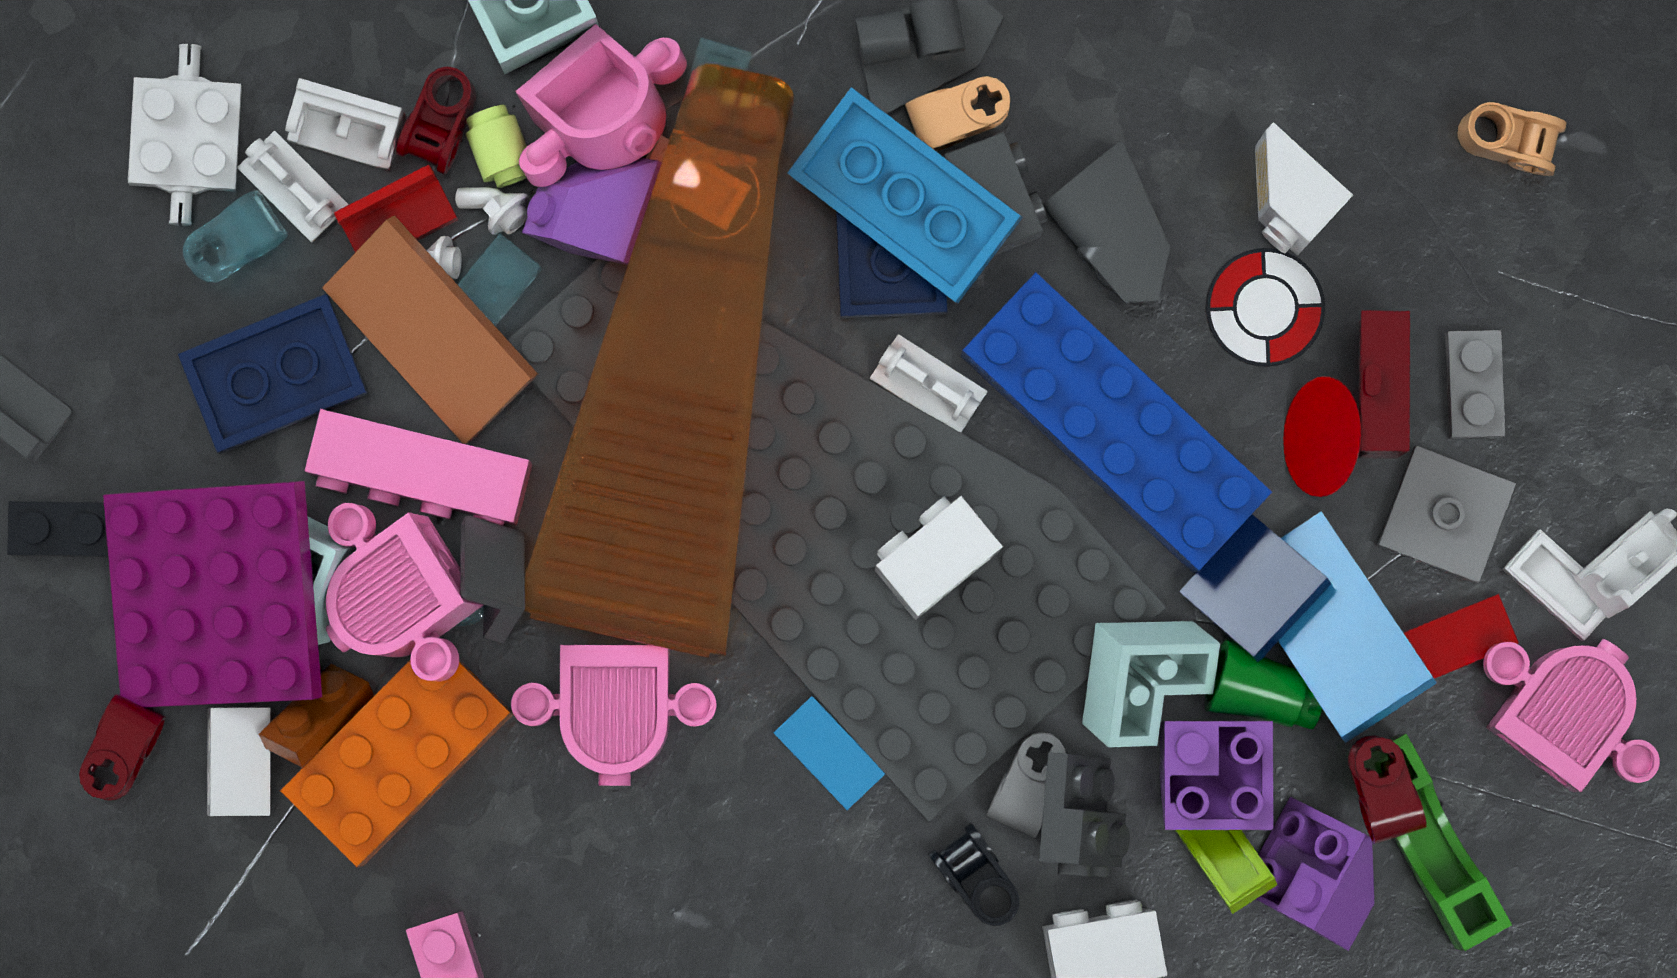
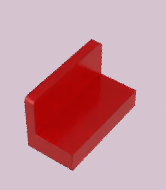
M430 165L424 166L334 212L338 223L344 229L355 252L387 219L396 216L417 241L458 221Z

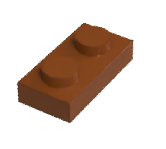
M330 664L321 673V698L293 700L259 733L265 749L303 767L374 697L369 682Z

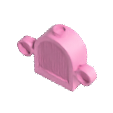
M595 24L516 90V94L534 124L545 133L535 142L528 145L520 155L519 165L528 181L537 187H546L556 183L566 171L567 163L565 159L568 156H571L585 167L597 170H610L626 166L648 154L659 140L666 123V108L654 84L665 85L676 81L683 75L687 67L686 57L679 44L671 38H659L647 44L634 57Z
M344 503L337 506L329 516L328 532L336 543L342 546L354 547L356 551L337 567L328 585L326 610L330 624L326 626V631L329 638L342 652L353 649L363 654L385 657H405L411 655L412 669L421 679L437 682L449 679L458 668L459 653L452 642L440 637L481 608L483 604L461 597L460 566L428 516L407 513L376 535V520L373 513L367 507L353 503Z
M1602 639L1597 647L1583 645L1564 647L1545 654L1530 669L1527 652L1516 643H1498L1486 652L1483 668L1487 677L1499 685L1516 686L1486 728L1569 791L1582 792L1608 756L1613 759V767L1617 775L1627 782H1646L1654 777L1659 769V754L1652 744L1644 740L1624 741L1621 739L1634 718L1637 698L1632 677L1624 666L1629 657L1620 648L1605 639Z
M560 645V694H552L544 685L527 683L515 691L511 700V709L515 718L528 726H540L548 722L552 716H560L561 735L568 751L580 764L599 773L598 786H631V773L648 765L663 748L668 736L670 716H677L682 723L689 726H702L713 718L717 708L713 692L705 685L699 683L687 684L680 688L676 694H670V647L668 645Z

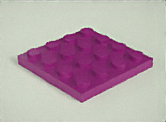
M305 481L103 495L121 696L142 707L313 700L322 697Z

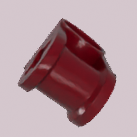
M447 66L438 68L430 73L425 80L414 110L409 115L401 131L396 146V155L405 157L407 154L413 155L437 165V172L444 175L447 174L459 150L463 131L467 124L466 119L470 117L477 97L474 85L463 72L457 68ZM450 80L462 83L464 92L459 103L450 107L441 106L438 103L437 91L443 83ZM425 138L429 141L439 144L440 146L435 147L419 139Z
M114 695L103 713L95 738L81 764L79 777L84 790L92 797L108 801L118 800L127 795L133 787L144 761L152 752L162 732L166 716L149 708L142 707L121 695ZM113 761L115 763L113 772L119 776V780L116 785L106 784L101 790L102 780L95 776L96 770L99 766L108 768Z
M1376 735L1364 736L1358 739L1350 748L1348 764L1359 796L1358 800L1363 821L1373 844L1426 828L1427 822L1417 790L1411 781L1400 747L1392 740ZM1373 747L1376 751L1388 754V760L1381 763L1382 772L1379 774L1375 770L1364 767V761L1371 758L1370 749Z

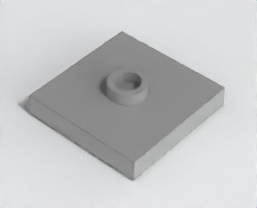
M1416 445L1412 450L1377 546L1477 584L1480 582L1516 483Z

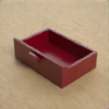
M1361 310L1359 387L1361 444L1359 458L1397 459L1410 451V311Z

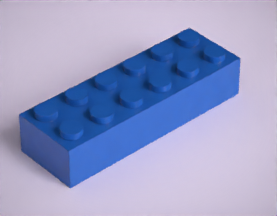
M1036 272L962 350L961 358L1193 574L1198 572L1272 493L1270 489Z

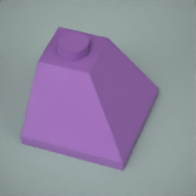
M639 158L620 168L597 170L576 162L566 168L564 175L556 183L537 188L536 194L529 202L527 220L522 233L570 254L632 265L666 164L658 160Z

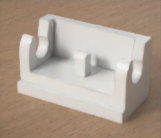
M299 78L285 131L289 132L288 142L390 171L398 139L407 116L401 107Z
M1667 508L1655 515L1652 511L1648 512L1573 577L1607 618L1629 608L1677 566V530L1671 524V521L1677 516L1674 510Z
M270 708L207 709V816H270V751L265 749L259 733L270 723Z

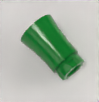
M1225 640L1219 649L1213 694H1205L1204 708L1206 712L1273 721V723L1289 728L1293 725L1312 730L1315 728L1320 718L1322 707L1296 668L1265 657L1257 662L1239 645L1229 640Z

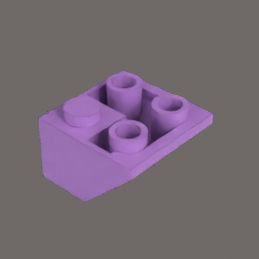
M1273 721L1160 722V786L1164 830H1273Z
M1290 797L1258 854L1274 876L1278 885L1255 900L1349 951L1375 904L1372 841L1368 835Z

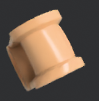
M986 76L952 88H945L925 94L907 102L905 107L916 136L935 151H940L961 143L971 136L1001 125L1009 113L1010 95L1004 83L997 78ZM980 91H986L990 98L997 96L1000 98L1001 101L995 104V114L986 116L983 109L974 110L972 108L978 102V93Z
M1487 102L1477 106L1462 118L1458 126L1457 136L1460 145L1465 151L1474 156L1508 164L1517 170L1527 173L1552 176L1556 166L1551 162L1558 134L1565 132L1567 122L1552 115L1524 111L1495 102ZM1478 117H1486L1496 125L1497 138L1495 142H1486L1477 135L1475 122Z

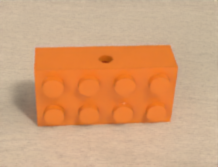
M460 659L454 675L440 682L427 681L418 677L413 671L411 661L409 660L280 792L356 867H361L514 714Z

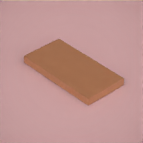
M396 216L387 219L322 287L463 444L471 442L538 375L533 367Z

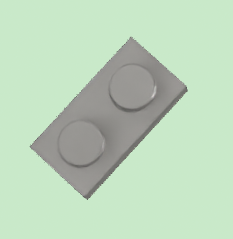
M1501 330L1448 331L1445 333L1449 439L1504 437L1505 412Z

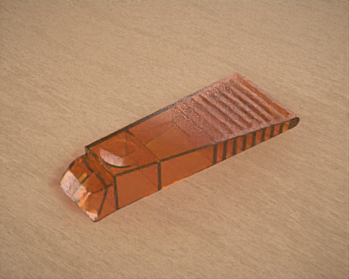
M704 64L698 66L691 73L678 112L675 129L672 130L525 574L524 612L530 613L531 619L709 658L710 653L726 656L780 171L793 116L794 93L790 86L781 79L718 64Z

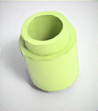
M506 105L493 106L468 117L466 122L469 131L466 133V137L483 181H495L497 188H502L525 179L526 176L519 165V158L527 145L516 116L509 115Z

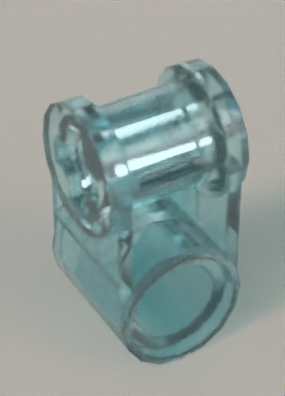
M254 190L234 201L220 215L196 231H193L187 237L183 246V257L187 266L199 279L206 282H218L227 278L248 262L265 255L277 247L288 237L289 233L260 191ZM209 244L214 250L222 246L216 253L220 260L216 265L210 266L207 261L197 264L203 258L200 249L204 245Z

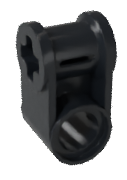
M972 823L965 827V834L945 849L940 852L933 850L928 853L954 892L960 894L973 914L982 923L990 926H1001L1010 922L1017 914L1020 906L1019 894L999 866V860ZM968 851H975L973 855L955 867L952 865L953 862ZM991 886L1005 889L1011 898L1009 911L1001 917L992 918L987 916L980 907L979 899L981 893Z

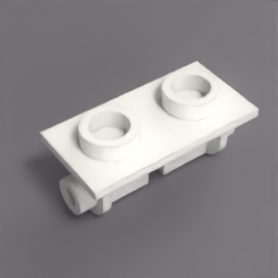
M273 131L264 141L261 138L254 141L245 151L248 157L237 167L311 243L336 220L334 212L349 205L276 131Z
M899 334L893 343L889 345L881 357L877 368L869 378L895 396L959 432L963 431L988 392Z

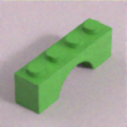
M1397 734L1390 738V740L1400 747L1404 755L1411 781L1417 790L1423 806L1427 827L1394 839L1454 948L1466 951L1512 926L1487 878L1474 864L1455 834L1438 800L1433 781L1408 735ZM1372 748L1370 749L1371 758L1364 761V767L1375 770L1379 774L1382 772L1381 763L1388 760V754Z

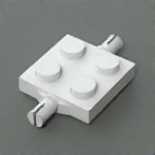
M179 44L178 75L164 79L134 77L128 184L129 186L157 187L171 193L169 224L179 226L180 205H182V226L192 225L193 195L208 190L236 192L242 86L238 83L212 82L199 77L202 46L191 44L190 65H188V44Z

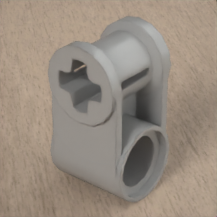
M1043 731L1031 733L1022 740L1008 772L1004 773L986 814L987 818L1033 838H1036L1042 826L1047 764H1044L1040 771L1032 769L1033 759L1026 755L1027 750L1030 746L1039 748L1043 741L1051 744L1050 752L1066 754L1060 740L1051 733Z

